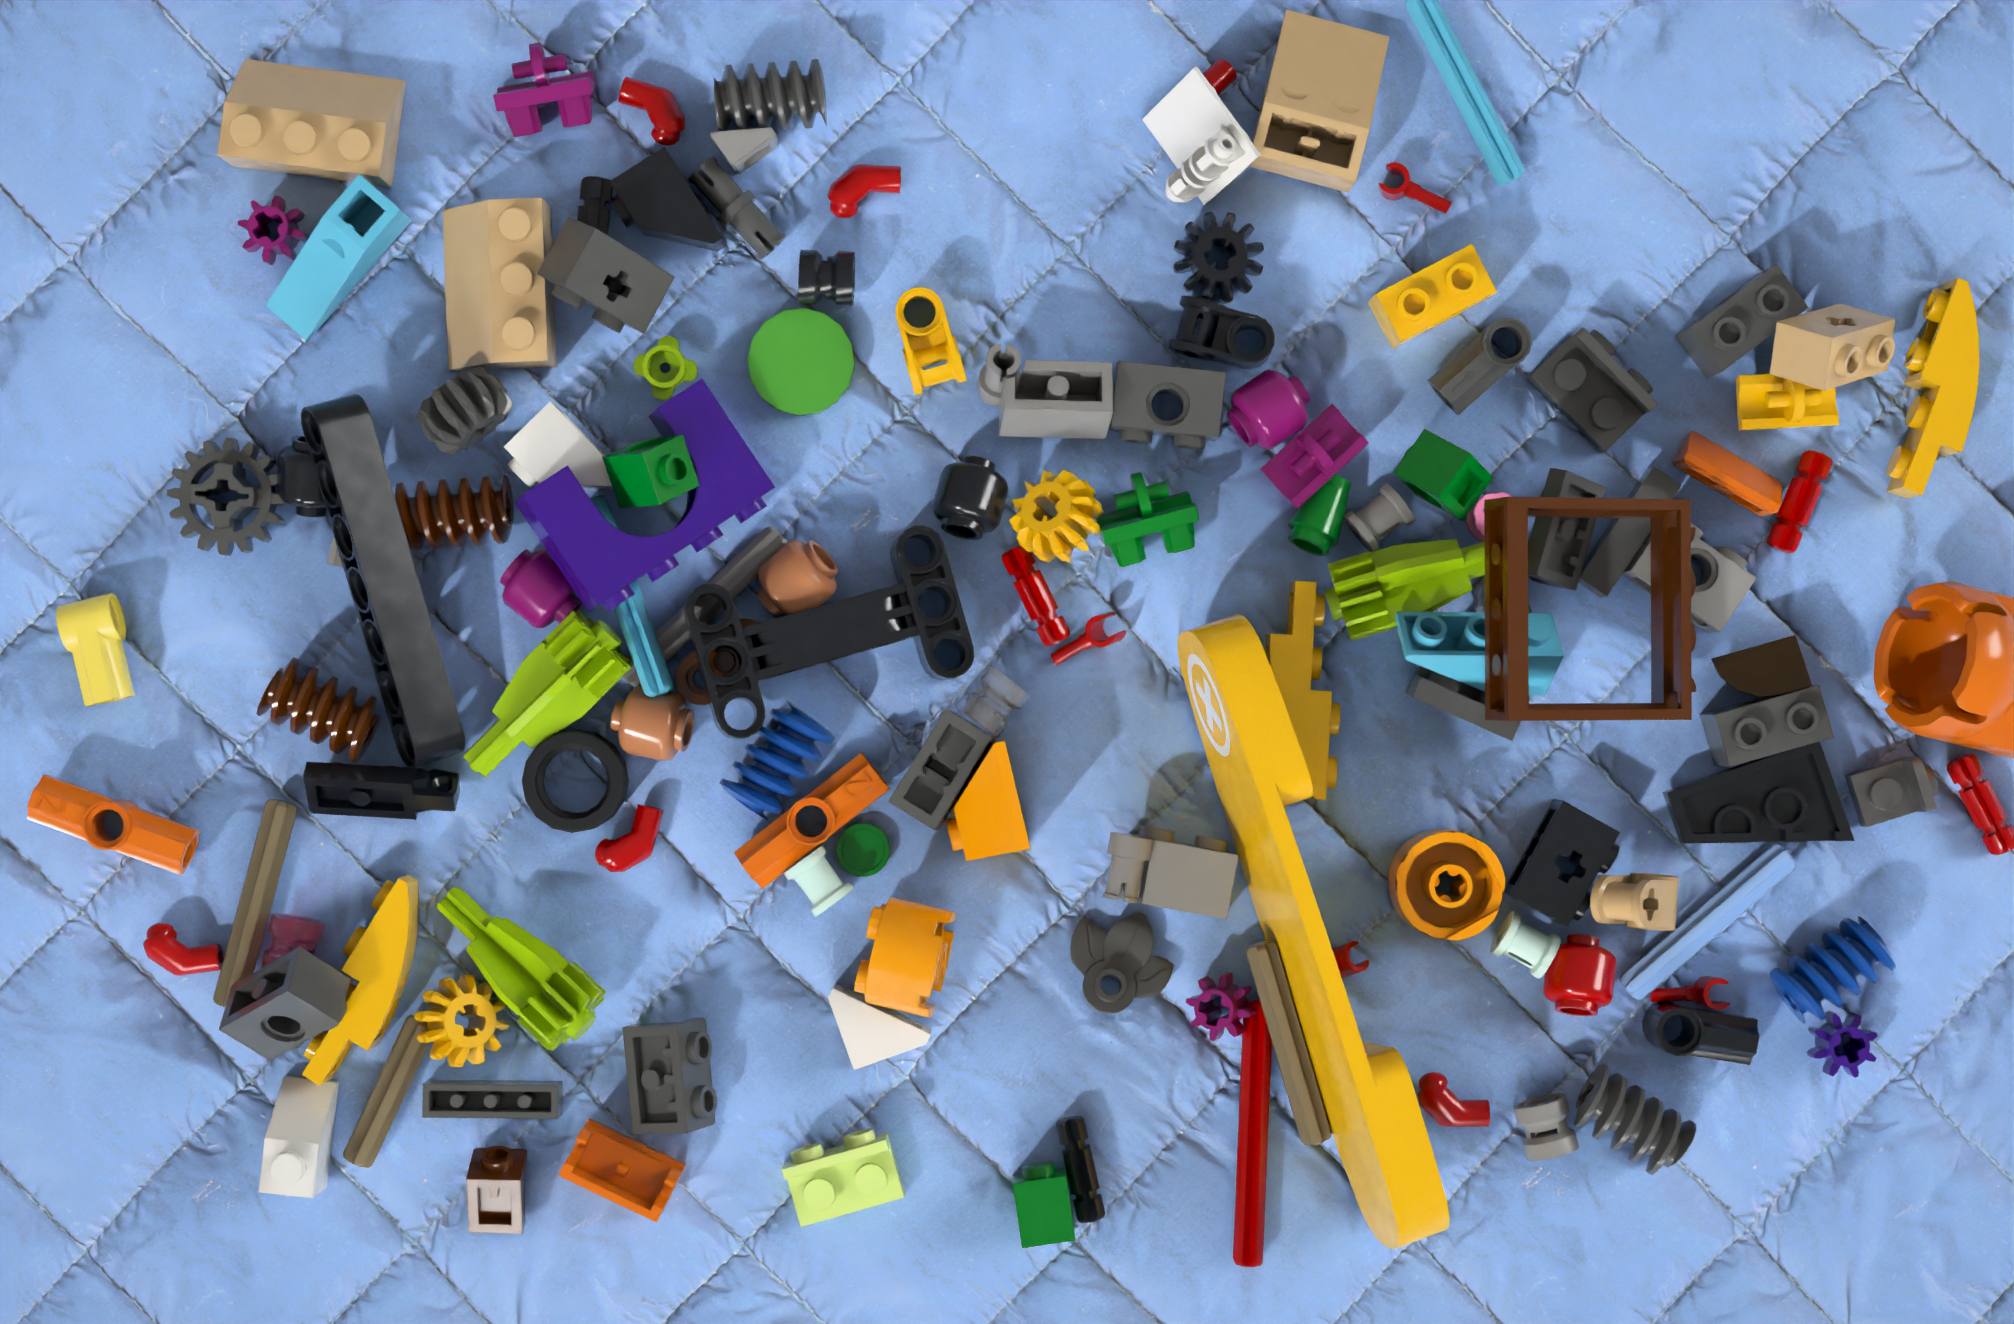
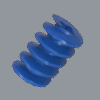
M788 701L787 703L791 707L790 712L774 708L770 712L779 726L777 730L763 726L758 730L766 743L765 747L752 744L746 745L745 749L754 761L752 765L737 761L733 763V768L741 778L739 783L726 779L720 781V785L728 794L766 820L768 818L764 811L782 814L785 810L783 804L776 796L777 793L790 797L795 796L797 793L789 776L807 779L810 775L808 769L801 761L802 758L816 762L821 760L822 754L814 744L815 740L827 744H832L835 740L833 734L828 729Z
M1858 916L1859 923L1850 918H1844L1840 921L1839 928L1842 936L1828 930L1823 933L1822 942L1824 949L1815 943L1806 945L1804 952L1807 961L1796 955L1789 957L1787 966L1790 974L1780 968H1774L1770 971V980L1777 993L1802 1023H1806L1803 1014L1807 1011L1821 1021L1826 1018L1821 1001L1824 999L1838 1008L1842 1007L1843 1002L1838 990L1842 986L1856 996L1859 995L1861 990L1856 979L1859 974L1876 983L1878 981L1874 967L1876 962L1881 963L1891 971L1896 968L1892 954L1886 944L1862 917Z

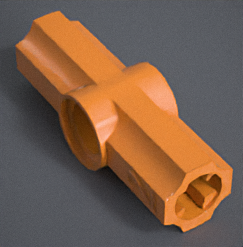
M861 752L805 797L795 802L791 808L738 848L734 854L750 877L764 889L890 790V787ZM814 805L824 811L827 817V825L821 834L811 836L805 834L800 829L797 817L803 807Z
M42 775L39 783L33 789L27 805V819L86 840L97 849L114 850L179 875L185 873L189 863L193 860L199 843L200 830L140 809L131 801L115 800L50 775ZM111 810L119 813L124 824L123 832L117 839L110 837L104 828V818Z

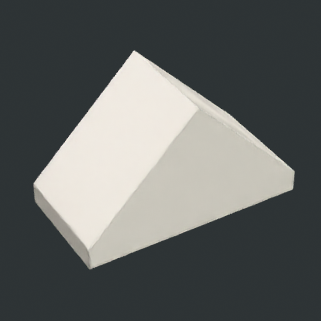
M837 983L834 984L828 997L854 1070L926 1045L931 1035L932 1028L889 1008L866 1003L864 996Z

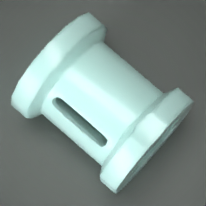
M823 845L783 873L788 880L794 879L813 904L810 911L815 917L854 889L850 882L843 883L824 857L827 851Z
M1511 911L1495 934L1490 947V953L1497 957L1505 954L1529 967L1530 974L1539 979L1544 975L1555 958L1561 939L1560 936L1554 933L1547 936L1521 922V915Z

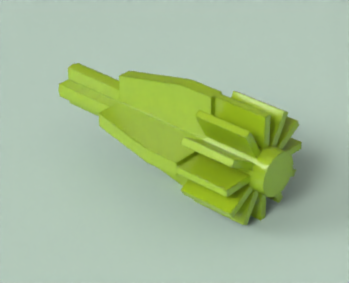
M1457 539L1399 544L1371 553L1367 551L1328 563L1334 587L1324 591L1333 620L1336 621L1344 618L1350 639L1354 641L1393 629V627L1397 626L1395 620L1397 611L1433 612L1472 591L1470 579L1485 575V541L1465 548L1459 547Z
M573 610L521 663L492 710L499 719L463 754V757L470 763V768L476 773L479 771L484 777H487L522 741L530 748H533L551 735L583 717L632 668L628 663L630 661L629 658L620 652L622 641L617 633L602 620H598L595 623L590 617L586 619L581 611L577 610L575 612Z
M455 886L448 891L444 899L439 901L436 908L471 941L466 951L494 992L517 1016H521L517 1022L548 1051L550 1049L554 1051L561 1042L565 1044L569 1037L573 1041L579 1039L593 1025L597 1018L594 1015L596 1012L593 1009L604 1001L603 996L606 994V991L577 963H569L555 949L506 917L504 919H500L498 916L491 918L460 887L457 888Z

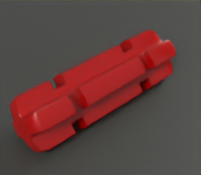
M1813 450L1805 451L1802 454L1796 468L1800 473L1796 478H1792L1777 514L1780 521L1777 524H1773L1767 538V544L1772 548L1784 553H1794L1797 550L1803 536L1800 529L1803 526L1807 527L1823 488L1819 483L1823 479L1826 480L1833 464L1832 459L1827 455Z
M1020 545L1006 551L1002 555V562L1008 574L1014 575L1016 581L1013 584L1031 620H1036L1039 625L1036 630L1042 643L1048 647L1067 639L1070 636V630L1063 616L1058 617L1055 611L1058 609V606L1041 571H1035L1033 567L1036 561L1032 553L1027 552Z
M1964 754L1950 761L1947 764V771L1953 783H1958L1962 789L1958 792L1977 829L1984 830L1985 834L1982 835V839L1988 851L1993 855H2001L2014 849V828L2011 824H2005L2004 820L2007 819V815L1989 780L1982 779L1981 774L1984 773V770L1974 754Z

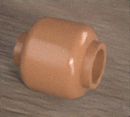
M790 540L760 566L758 579L762 589L758 592V597L767 610L777 617L783 613L790 615L821 606L836 591L835 575L839 572L838 567L826 550L815 541L810 540L808 543H804L800 540Z
M637 686L629 693L625 701L618 700L611 716V730L618 732L619 743L624 752L667 761L671 760L678 751H686L693 734L695 714L693 710L688 709L686 700L679 693L669 692L664 695L649 697L644 694L642 686Z

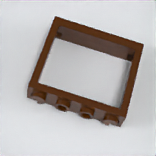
M1501 497L1484 500L1485 720H1692V692H1696V685L1691 676V652L1696 644V631L1691 622V598L1696 588V577L1691 568V542L1694 539L1696 527H1691V499ZM1528 517L1650 519L1651 703L1529 704Z

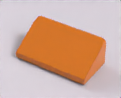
M1695 431L1687 434L1671 462L1674 464L1673 467L1759 517L1778 512L1781 507L1783 487L1778 479Z

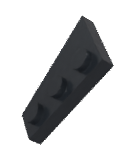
M1820 741L1749 761L1662 792L1680 843L1855 841Z

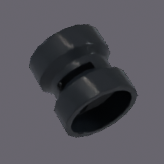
M801 250L798 275L799 304H816L821 300L822 295H826V299H832L836 305L853 306L855 252L838 251L834 256H827V261H825L817 250Z

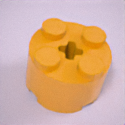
M1432 829L1421 832L1401 846L1388 867V890L1395 910L1407 924L1428 936L1443 940L1470 938L1487 928L1494 921L1499 911L1505 889V876L1502 865L1490 847L1471 835L1451 829ZM1442 872L1457 878V880L1450 884L1453 891L1450 896L1435 891V887L1440 883L1438 876Z
M890 897L886 905L874 906L867 928V938L873 939L874 944L868 961L862 959L860 962L854 991L865 994L866 1003L930 1018L936 1005L926 1003L927 998H930L932 990L941 992L953 943L954 932L944 930L945 923L954 922L956 920V913Z

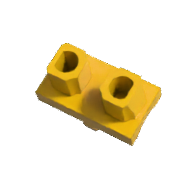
M1772 374L1739 375L1735 377L1738 431L1839 425L1836 387L1823 391Z

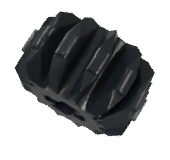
M1207 212L1203 217L1205 232L1193 222L1186 224L1184 230L1193 242L1177 240L1174 245V251L1190 258L1179 260L1173 265L1175 273L1182 274L1190 271L1193 273L1183 285V289L1186 292L1194 290L1200 282L1205 285L1201 298L1211 300L1214 295V289L1219 288L1221 299L1227 304L1233 301L1234 292L1232 284L1244 294L1251 291L1253 286L1245 274L1259 276L1263 271V265L1248 258L1261 254L1264 246L1261 242L1245 244L1244 241L1249 238L1254 230L1250 223L1244 225L1237 233L1232 230L1236 221L1234 213H1227L1222 227H1218L1213 212ZM1213 246L1222 247L1221 254L1227 250L1231 255V258L1228 259L1224 266V270L1214 269L1216 262L1209 266L1205 260L1212 251Z

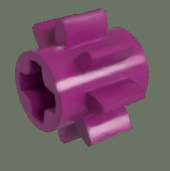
M277 195L274 196L271 206H262L254 200L251 201V207L254 212L248 220L238 221V225L246 229L251 237L244 242L242 247L250 253L256 252L263 247L262 259L268 265L273 266L277 254H284L294 261L297 256L293 249L299 241H307L310 237L299 230L297 225L305 217L304 212L296 208L285 214V200ZM273 220L280 224L277 228L280 237L275 241L268 238L271 232L267 225Z
M1231 972L1221 975L1218 986L1209 976L1198 980V984L1203 993L1186 999V1003L1194 1007L1196 1016L1190 1025L1192 1028L1202 1025L1210 1029L1209 1036L1211 1041L1221 1038L1225 1027L1233 1037L1243 1034L1245 1032L1244 1027L1239 1020L1251 1017L1257 1013V1010L1253 1007L1245 1006L1248 1001L1246 995L1250 993L1252 987L1245 986L1240 988L1232 984L1233 974ZM1222 996L1221 1005L1229 1008V1014L1222 1017L1221 1008L1213 1005V1000Z

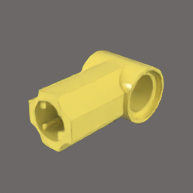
M109 593L57 606L56 621L58 631L65 648L73 654L85 707L135 696L122 640L126 638L125 617L116 595Z

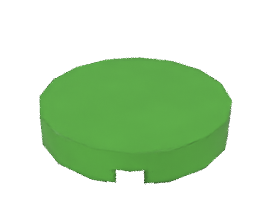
M807 308L784 310L766 320L752 338L747 357L750 379L761 398L776 410L795 416L820 414L837 403L849 389L855 369L853 346L842 326L825 313Z

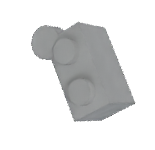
M1001 344L991 347L987 353L986 364L980 370L977 390L984 402L999 409V436L1106 439L1113 415L1112 362L1025 360V365L1020 375L1021 355L1015 347L1006 344L1005 353H1001Z
M1143 826L1142 835L1110 833L1107 853L1111 854L1112 857L1103 897L1113 900H1119L1120 898L1124 902L1141 903L1227 919L1239 857L1234 852L1226 851L1228 841L1196 835L1194 845L1173 841L1175 831L1150 826Z

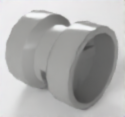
M1557 1093L1538 1096L1513 1106L1517 1123L1525 1129L1526 1138L1523 1141L1527 1160L1540 1161L1552 1159L1579 1149L1575 1130L1568 1127L1566 1116L1570 1111L1565 1094Z

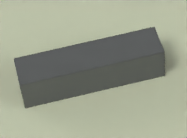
M1656 467L1646 469L1627 498L1673 499L1682 485ZM1613 518L1584 561L1578 583L1600 598L1607 597L1651 532L1650 519Z
M428 1080L423 1083L422 1118L558 1119L562 1115L563 1081Z

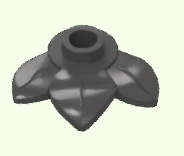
M1137 913L1124 917L1114 924L1108 932L1087 918H1082L1074 929L1070 945L1071 960L1084 976L1082 991L1085 1000L1094 1010L1100 1013L1116 1014L1126 1009L1135 998L1154 997L1166 987L1170 980L1174 964L1165 958L1151 955L1154 945L1153 931L1144 914ZM1105 977L1116 979L1120 987L1119 992L1115 995L1106 994L1101 989V980Z

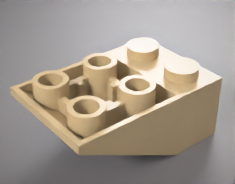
M1286 9L1251 140L1261 155L1249 167L1348 193L1357 180L1390 37Z

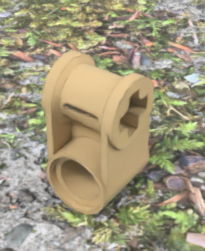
M1651 873L1599 876L1591 891L1590 909L1592 916L1596 922L1602 924H1626L1627 927L1675 931L1679 877Z

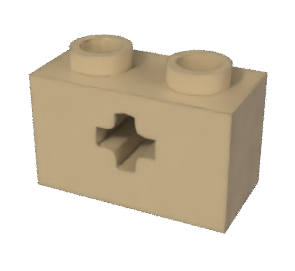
M1839 303L1777 321L1769 374L1825 391L1885 372L1888 369V364L1893 357L1895 349L1893 339L1895 319Z

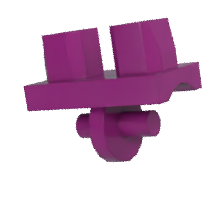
M538 42L529 44L530 60L511 64L514 79L534 76L535 81L498 87L497 93L493 95L496 111L504 110L513 136L519 137L535 134L543 130L538 104L546 102H558L563 127H574L591 123V94H593L596 84L593 70L549 78V73L568 70L565 54L545 57L542 44Z
M1331 404L1270 459L1260 471L1297 510L1357 456L1369 442Z

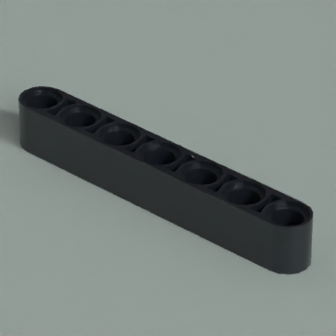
M358 394L304 407L301 411L303 434L399 755L408 768L415 769L459 754L465 748L463 728L368 407L363 398Z

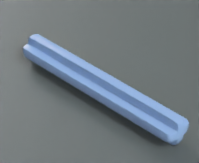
M1779 844L1771 845L1677 926L1675 931L1670 932L1626 970L1619 979L1624 989L1638 1001L1647 997L1792 872L1796 867V863L1791 854Z

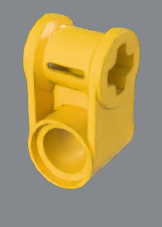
M924 287L912 288L904 292L898 299L895 308L896 320L904 345L902 351L915 396L923 394L925 387L956 379L958 383L966 382L967 379L954 335H951L944 306L939 296L932 290ZM917 299H923L931 303L936 313L931 324L924 328L911 326L904 317L907 305ZM942 361L947 362L946 364L929 368L926 370L922 369L924 366H928L931 364L939 363Z

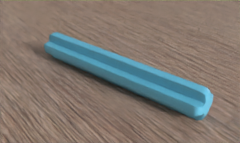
M1406 0L1405 6L1496 183L1502 186L1520 178L1524 174L1525 168L1439 1Z
M603 495L591 497V501L603 518L618 529L608 500ZM636 580L629 585L635 594L614 609L644 694L649 697H655L671 692L674 684Z

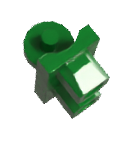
M1141 472L1130 474L1133 490L1114 495L1117 510L1102 514L1096 519V522L1100 525V535L1105 546H1110L1120 567L1133 565L1145 560L1146 555L1141 536L1161 531L1164 548L1167 553H1177L1194 548L1193 522L1200 521L1195 503H1192L1188 491L1169 496L1166 481L1146 486Z

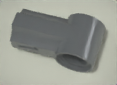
M1511 318L1496 320L1485 326L1470 343L1432 375L1427 382L1439 398L1459 415L1513 366L1524 361L1532 345L1531 334L1527 327L1518 320ZM1498 329L1508 330L1516 339V350L1508 359L1498 357L1491 349V337Z

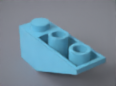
M359 174L323 215L265 306L306 341H309L413 219Z
M1396 612L1395 620L1405 660L1485 692V612ZM1528 613L1529 695L1545 696L1564 654L1553 614Z

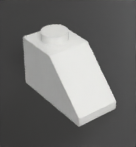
M549 402L504 446L514 457L507 465L529 487L536 481L540 484L568 466L584 490H613L602 458L605 454L552 402Z
M288 1075L283 1077L264 1139L258 1192L314 1198L327 1188L339 1081L329 1080L319 1086L305 1077Z

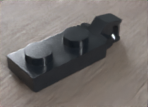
M306 762L303 774L309 811L313 814L416 820L418 812L430 810L455 811L460 793L459 773L432 769L428 772V770L421 768L415 770L391 765L373 766L343 764L339 762Z

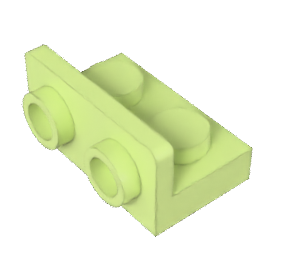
M873 1128L863 1129L843 1136L844 1145L823 1150L821 1143H815L790 1152L792 1160L785 1161L781 1170L784 1180L788 1181L801 1227L904 1198V1189L887 1132L875 1136Z

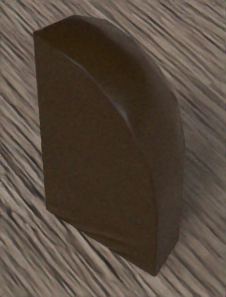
M1796 635L1711 659L1720 678L1736 691L1755 697L1782 695L1812 686Z

